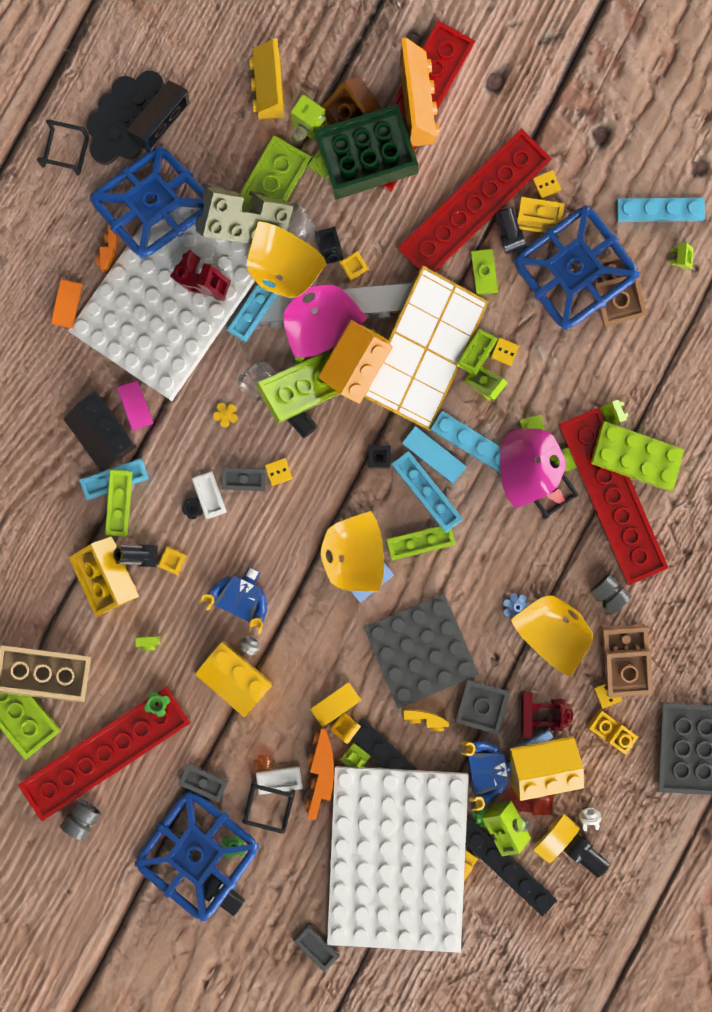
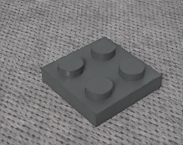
M466 680L455 722L498 735L510 692Z

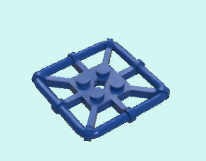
M157 146V149L151 150L130 166L120 169V173L90 194V201L98 213L110 225V230L114 234H118L132 252L140 258H147V256L154 254L177 236L179 238L183 236V232L193 226L197 218L202 216L204 211V203L202 201L204 189L193 178V173L190 170H186L162 146ZM155 159L152 174L139 182L133 174ZM163 159L179 174L167 184L160 177ZM125 179L129 180L134 186L124 194L107 193ZM183 183H187L201 199L180 198L173 191ZM149 198H151V199L157 198V199L155 200L156 202H154V203H152V204H148V203H149V202H148V199H149ZM102 202L124 203L130 210L116 220ZM179 207L201 208L179 225L169 215ZM136 217L143 224L140 246L123 228ZM164 219L172 230L148 246L151 227Z
M586 205L573 211L551 229L548 227L543 235L521 250L517 257H514L513 262L518 273L534 293L533 297L535 300L540 301L554 322L562 327L563 330L576 326L599 308L603 309L606 307V303L631 286L639 278L640 273L637 271L635 263L618 242L619 238L615 234L613 235L598 214L590 206ZM581 217L577 238L564 247L556 235ZM588 218L605 239L604 242L593 250L584 241ZM550 239L559 249V252L548 260L526 258ZM608 247H611L627 269L603 267L596 256ZM573 262H575V264L581 263V266L579 267L580 270L578 272L570 271L572 269L571 264ZM525 265L547 267L555 278L540 288ZM603 274L627 277L602 296L599 295L591 284ZM558 284L567 293L563 317L546 296V293ZM587 287L596 300L570 319L573 297Z
M186 790L163 821L158 822L156 825L157 829L139 852L137 861L134 862L135 867L138 868L140 873L163 891V895L167 899L171 898L190 915L203 922L207 921L215 913L231 889L236 888L238 885L237 881L255 858L257 849H259V843H256L249 833L231 820L229 814L221 812L200 794L192 790ZM194 802L217 819L207 834L196 825ZM186 804L189 827L180 838L170 830L169 826ZM224 825L247 845L224 848L213 837L221 826ZM163 834L176 843L166 857L146 859ZM192 850H194V851L199 850V851L201 852V853H200V856H201L200 860H199V859H196L195 861L192 860V858H193V854L191 853ZM248 851L230 877L216 867L225 854ZM168 862L179 873L169 885L146 865ZM212 873L225 884L206 908L203 883ZM184 877L190 880L196 887L198 908L176 891L177 886Z

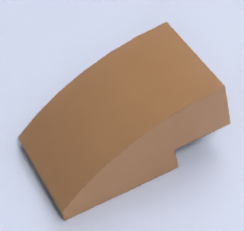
M627 252L629 257L632 259L631 252ZM617 255L599 260L603 267L627 269ZM603 274L591 284L599 295L602 296L627 277ZM639 278L631 286L607 302L606 307L598 309L604 327L647 316Z
M645 624L601 627L602 654L608 697L653 694L648 627Z

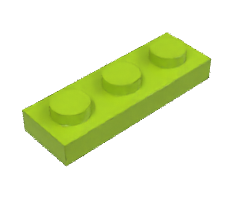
M110 469L105 535L128 536L133 471Z
M440 526L386 539L392 561L456 545L452 529L444 533Z

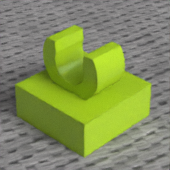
M679 243L678 248L673 247L670 249L672 254H678L675 260H669L671 265L679 266L683 270L692 269L694 248L691 245Z
M616 400L600 407L604 420L614 425L627 420L628 413L624 414L621 407L624 403Z
M353 742L340 760L348 767L360 768L366 764L371 756Z

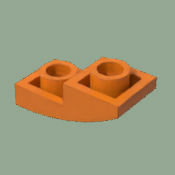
M108 225V232L104 233L105 245H108V247H100V254L96 255L97 267H100L103 273H109L119 247L120 237L110 230V225Z
M61 279L51 324L73 329L77 309L80 304L83 283Z

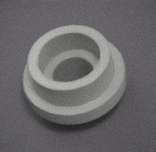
M251 636L241 638L239 642L241 644L240 650L250 655H255L260 650L261 645L256 638Z

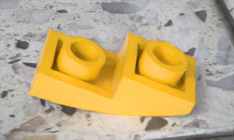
M348 682L310 710L323 728L360 702L361 699Z
M403 709V718L408 720V723H422V719H426V727L431 728V731H444V727H449L448 720L437 714L417 709Z
M600 709L587 725V728L625 755L638 738V736Z
M563 813L548 827V832L533 845V851L550 864L580 830V826Z

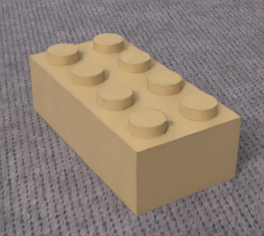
M0 645V693L85 703L91 657Z

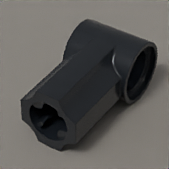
M513 207L496 212L495 215L501 231L500 237L505 253L509 254L526 248V242L522 230L519 229Z
M305 411L287 419L303 439L308 437L318 427Z
M117 545L113 558L116 564L157 567L158 545Z
M577 833L563 851L575 862L581 863L599 878L608 870L610 863Z
M212 873L203 884L205 900L210 903L225 884ZM231 889L220 907L232 916H235L245 902V899Z

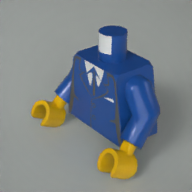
M248 567L243 578L237 575L225 577L215 583L206 595L202 596L199 605L206 601L209 603L207 611L211 609L212 605L226 610L250 622L249 631H251L253 626H257L259 628L258 634H261L268 609L266 595L262 592L263 588L255 585L260 572Z
M462 741L461 745H465L467 748L461 754L467 755L473 793L475 796H478L471 797L468 801H475L476 806L472 811H479L486 804L497 798L505 790V787L509 785L508 774L511 773L510 760L505 761L504 753L495 745L485 741L471 743Z

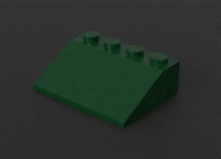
M398 104L314 130L335 200L418 174V161Z

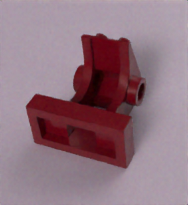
M192 250L183 253L182 260L175 266L170 277L189 292L208 295L216 300L225 301L231 280L211 264L203 263L201 273L197 274L201 258L194 254Z
M521 691V736L523 738H532V727L551 726V731H564V728L570 726V722H573V709H570V703H564V699H551V703H532L533 693ZM539 708H551L552 720H539Z

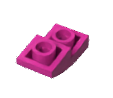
M138 380L117 386L132 431L153 424Z

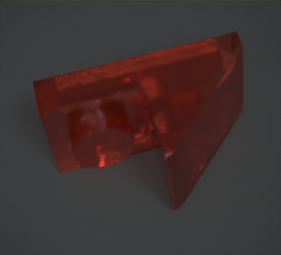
M510 787L508 801L513 802L517 811L529 812L532 815H552L554 794L520 801L513 788Z

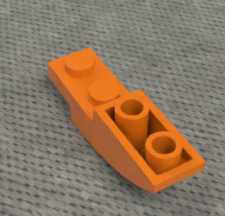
M325 727L321 728V732L316 731L313 744L317 745L315 753H310L307 766H311V773L318 774V777L313 776L310 787L311 790H314L312 799H307L304 810L308 812L307 818L312 820L317 818L321 799L330 801L333 789V749Z

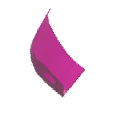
M318 285L309 287L302 295L295 297L284 311L283 322L294 357L305 358L316 356L335 347L350 320L363 325L367 316L339 287L334 285ZM314 293L315 297L312 301L307 303L302 301L306 294ZM317 307V313L314 314L310 311L313 308Z
M542 429L511 430L504 437L500 450L502 485L511 504L515 508H519L548 495L557 488L564 474L566 461L554 436ZM551 455L558 457V468H553L550 465L549 458ZM537 456H540V463L535 461Z

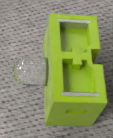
M302 95L291 111L292 126L296 128L293 132V138L298 142L303 141L306 136L314 140L316 138L314 130L327 127L325 124L326 118L324 117L325 109L305 95Z
M512 801L493 804L482 818L489 833L495 835L496 839L494 842L501 856L520 854L531 839L527 831L531 823L527 818H520Z

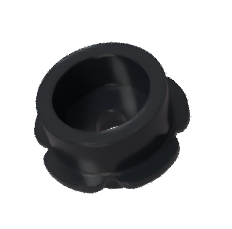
M188 498L182 506L183 514L187 515L189 519H196L197 516L203 514L198 498Z

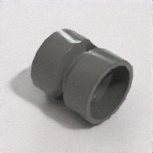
M609 573L589 593L598 602L602 601V607L610 615H613L630 600L632 595L624 587L619 588V582Z
M78 798L70 810L72 814L66 815L60 824V828L69 836L79 841H84L91 831L89 825L97 822L101 812L91 803Z

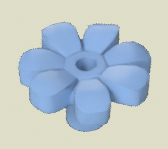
M516 593L510 594V600L505 599L503 601V605L507 607L503 613L505 616L511 615L512 619L530 605V603H525L527 597L520 595L518 598Z

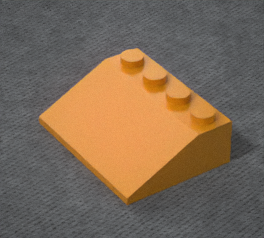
M406 37L401 38L399 65L407 132L412 147L435 144L436 137L440 136L439 123L434 121V115H437L436 101L432 102L431 94L435 93L434 81L429 80V73L432 72L431 59H427L426 51Z

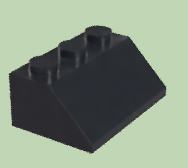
M169 80L165 85L162 83L156 89L155 97L143 104L141 107L142 112L138 117L134 116L128 122L126 130L128 136L149 152L190 104L188 90Z
M96 391L76 404L63 419L101 472L137 448L103 398Z

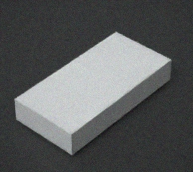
M213 471L192 478L206 520L227 513Z
M300 766L256 772L258 785L281 791L303 789ZM258 789L259 795L271 793Z

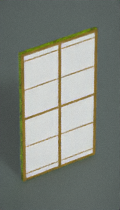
M421 266L388 337L393 348L363 398L424 428V430L430 431L459 368L457 367V362L471 342L489 302L428 269L426 266Z

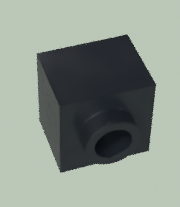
M369 445L368 469H390L391 446ZM381 454L384 459L381 462H377L375 456Z

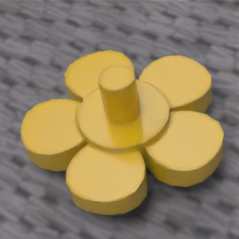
M224 403L217 405L219 412H214L213 419L215 421L221 420V427H228L229 421L231 423L237 422L238 416L233 414L236 411L235 405L229 404L227 409Z

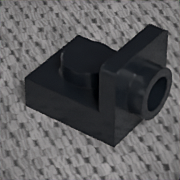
M336 227L314 232L319 252L324 257L326 264L343 260Z

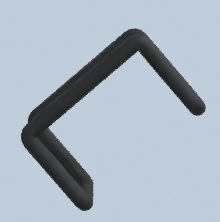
M46 120L50 133L44 157H38V163L43 168L46 167V164L70 168L79 176L84 162L89 134L81 126ZM53 125L82 131L85 136L78 168L72 164L48 159L55 131Z
M550 461L551 466L558 468L555 461ZM564 474L562 479L573 494L548 512L538 500L534 501L543 513V519H548L550 515L579 495Z
M254 780L251 784L242 823L284 834L295 791L292 790L289 793L258 785ZM255 789L289 797L282 829L247 820Z

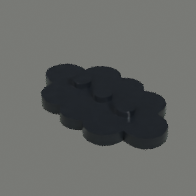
M142 72L136 80L129 76L119 77L112 85V93L105 94L100 98L98 102L99 111L94 112L87 120L88 132L94 138L90 145V153L97 163L108 165L113 163L118 156L125 159H134L141 154L143 148L128 136L126 131L127 124L134 116L138 117L142 112L141 107L147 100L151 101L155 97L156 89L162 83L164 84L162 77L157 72Z

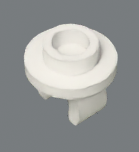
M586 808L579 813V820L583 830L587 831V825H594L595 830L599 829L601 813L598 810Z

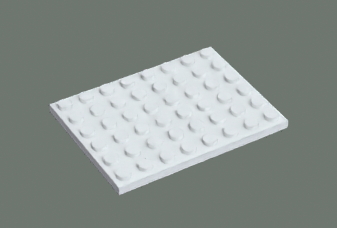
M179 207L169 215L179 225L199 209ZM164 219L151 227L148 246L172 230ZM143 224L133 237L139 246ZM195 224L184 231L183 236L180 238L177 236L157 252L147 256V258H140L127 246L76 318L73 329L69 328L68 330L75 337L171 401L255 282L247 270V259L251 244L203 237L196 231ZM192 250L194 254L201 258L197 274L201 273L203 263L211 264L231 280L225 301L216 300L212 296L189 292L170 277L175 266L182 260L183 253Z
M335 766L327 945L461 953L468 773Z

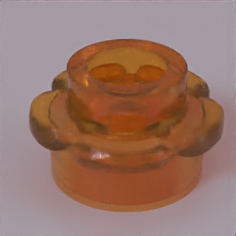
M258 755V759L254 760L255 769L272 770L275 760H271V755Z

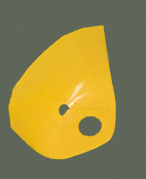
M258 221L247 259L249 274L261 288L289 298L302 295L326 266L324 257L318 250L285 229ZM281 275L283 277V280L280 281L276 278V276ZM263 280H269L276 285V287H269L263 283Z
M372 511L345 519L331 526L325 534L320 552L321 560L330 582L335 587L343 590L378 592L384 577V554L381 531ZM327 550H330L333 555L332 563H329L326 559ZM340 555L344 556L343 562H340Z
M545 596L536 600L511 619L520 636L552 667L569 677L572 676L592 643L593 633L582 615L575 608L555 596ZM568 610L574 612L577 615L578 620L574 619L568 613ZM564 616L569 620L568 623L563 621L562 618Z

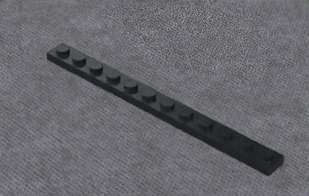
M364 718L358 722L361 727L352 739L384 769L418 770ZM467 815L465 845L543 917L558 900L512 856H501L494 840Z

